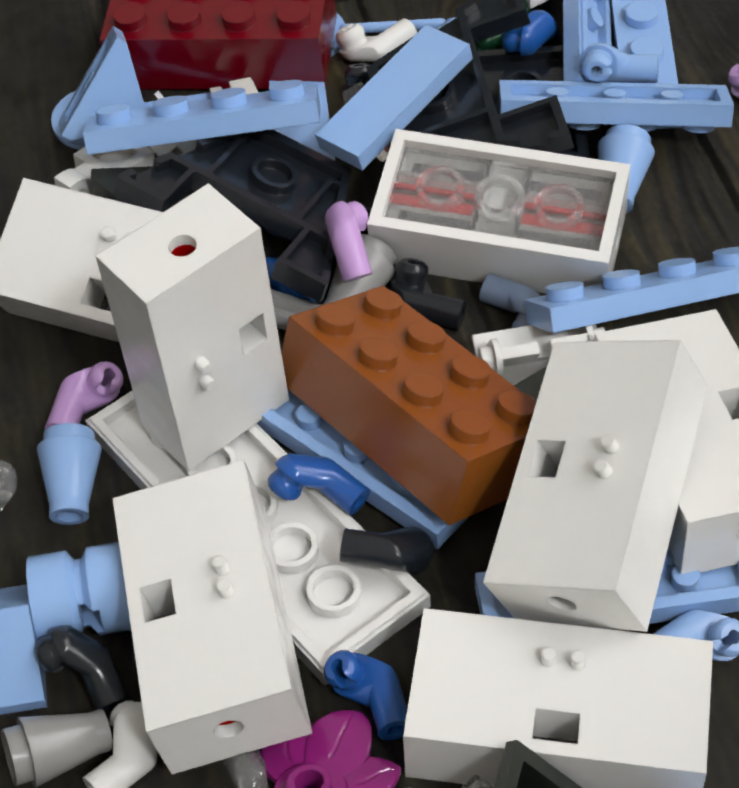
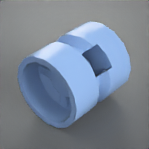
M119 542L86 547L80 559H73L66 550L27 557V590L37 640L43 636H49L53 627L70 625L81 632L86 627H92L99 636L131 631Z

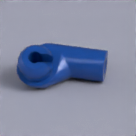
M339 650L330 655L324 666V677L327 683L333 687L336 693L344 698L371 709L380 739L392 741L402 738L408 708L398 675L394 669L382 661L360 653H352L349 650Z

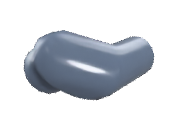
M489 273L482 284L479 300L480 302L517 314L518 316L512 324V328L529 326L527 324L524 300L539 297L540 295L532 287Z

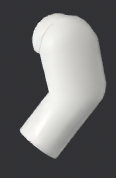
M404 18L379 35L367 37L361 24L356 23L354 25L351 23L338 30L336 40L341 46L339 53L349 62L374 63L414 37L418 32L413 23Z
M124 701L113 709L109 725L113 726V755L83 777L87 788H129L156 765L158 751L145 730L142 702Z

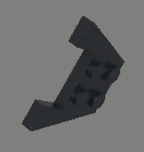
M469 0L455 9L457 18L438 30L469 43L473 59L403 130L546 152L567 151L574 148L557 95L502 114H497L475 44L531 24L524 1L483 0L476 4L474 0ZM412 38L367 66L369 79Z
M271 129L197 140L195 150L181 156L172 152L154 158L152 168L139 174L132 168L123 171L116 177L112 196L128 204L165 212L174 206L189 190L196 192L209 183L248 218L263 226L267 232L292 241L277 259L271 278L320 303L324 299L330 281V270L334 257V250L325 225V215L334 203L338 201L345 202L351 169Z

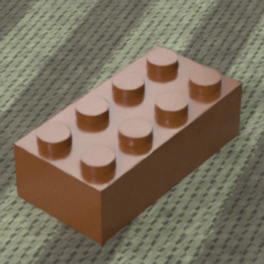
M385 286L373 288L289 316L282 348L287 389L450 526L508 499L536 405V400L533 397L521 392L495 372L486 361L473 355L447 335L443 328L430 322L404 302L397 293L387 289Z

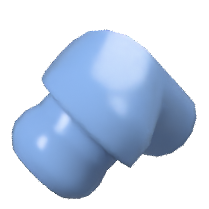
M601 42L587 47L580 57L582 73L592 82H658V54L629 55L607 43Z
M693 609L683 613L654 633L656 635L713 641L712 660L729 661L739 655V620L725 615Z

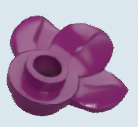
M356 710L331 712L314 723L311 727L312 734L262 748L261 751L262 769L266 776L275 783L274 788H395L401 775V767L380 757L370 756L372 727L364 713Z

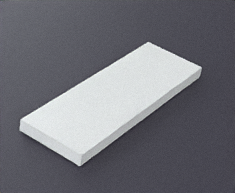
M133 390L85 420L86 425L94 430L95 440L99 442L106 453L141 490L236 461L245 460L265 507L296 656L324 686L329 684L324 677L325 662L334 652L349 650L352 653L367 655L420 616L424 608L429 609L431 607L430 594L408 572L340 562V549L344 529L365 530L347 512L319 490L304 486L299 498L292 501H286L270 490L267 481L269 475L277 468L274 462L280 457L287 455V453L257 423L195 468L188 471L142 426Z

